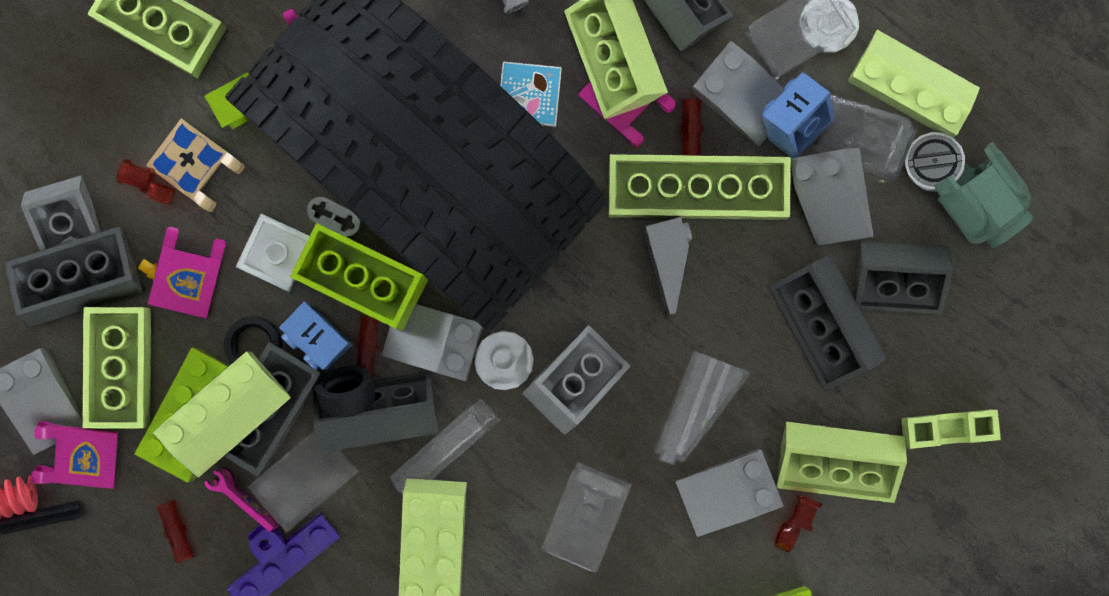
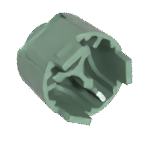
M992 141L984 149L989 157L988 160L973 170L965 162L964 172L957 182L950 175L938 182L934 187L940 195L938 201L969 243L980 244L986 241L991 248H994L1019 233L1034 217L1028 210L1031 205L1032 195L1029 193L1026 183L1003 152Z

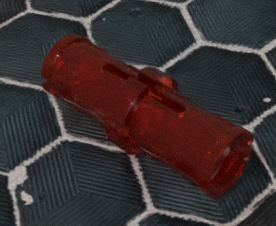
M683 99V125L680 126V133H683V155L701 156V133L704 132V126L701 125V99Z
M360 316L359 343L355 344V349H358L356 366L368 370L371 377H374L375 350H379V345L376 344L379 320L370 317L369 325V317Z
M175 500L156 506L165 530L163 536L168 539L175 563L194 557L185 532L187 527L182 524Z

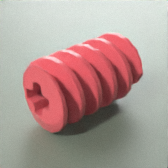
M31 475L28 476V483L26 484L21 476L16 478V486H13L9 479L4 481V489L0 487V519L2 515L5 518H9L14 513L22 515L25 510L28 512L36 511L38 493L35 483L31 480Z

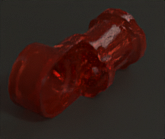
M124 159L119 167L116 183L120 185L126 183L140 188V192L145 193L146 197L171 205L176 192L171 187L153 181L155 177L154 168L149 167L145 169L132 164V161L129 159Z
M798 494L797 499L799 501L793 516L788 517L787 522H784L780 527L774 546L789 553L797 540L801 528L812 532L813 526L811 524L818 508H822V503Z

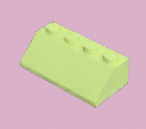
M579 0L564 11L604 119H609L648 105L668 93L633 0Z
M876 30L848 79L849 83L938 133H945L951 137H955L959 133L972 110L980 87L879 30Z
M246 351L157 428L153 434L173 457L199 478L291 397L252 352Z
M786 422L781 442L776 488L895 503L907 464L905 436Z

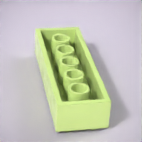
M610 154L608 217L786 220L790 217L791 157Z

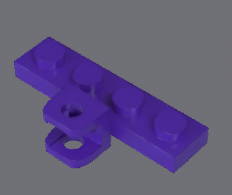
M321 512L286 540L278 529L269 532L260 524L248 534L250 550L259 562L229 585L227 591L231 596H268L340 538V534Z

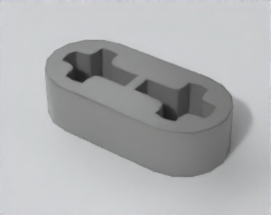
M315 197L308 203L307 214L315 223L347 238L357 235L360 231L361 220L351 210L325 197ZM322 203H326L325 209L333 213L332 217L329 218L321 215L320 218H316L317 212L313 210L314 206H321ZM337 216L346 220L349 216H352V223L355 224L354 229L348 228L346 232H343V225L335 221Z

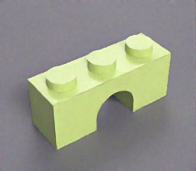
M987 409L901 418L906 448L909 449L952 443L1001 440L998 410Z

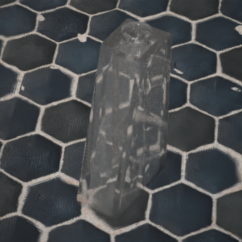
M692 351L654 449L655 452L660 453L658 459L675 465L677 460L684 463L747 380L750 372Z
M483 398L479 399L390 476L394 488L403 495L406 478L432 480L501 419Z

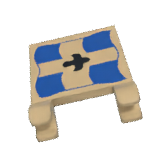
M182 118L146 164L148 168L208 212H212L217 204L202 193L201 190L220 164L223 163L236 174H240L245 168L243 163Z

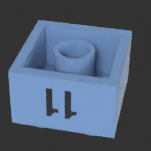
M803 72L796 79H792L787 83L783 93L776 100L770 101L762 114L768 140L791 158L799 157L835 120L830 92Z
M305 301L279 327L284 332L281 338L291 348H296L297 350L300 348L304 351L306 355L303 359L315 370H330L354 345L318 309Z

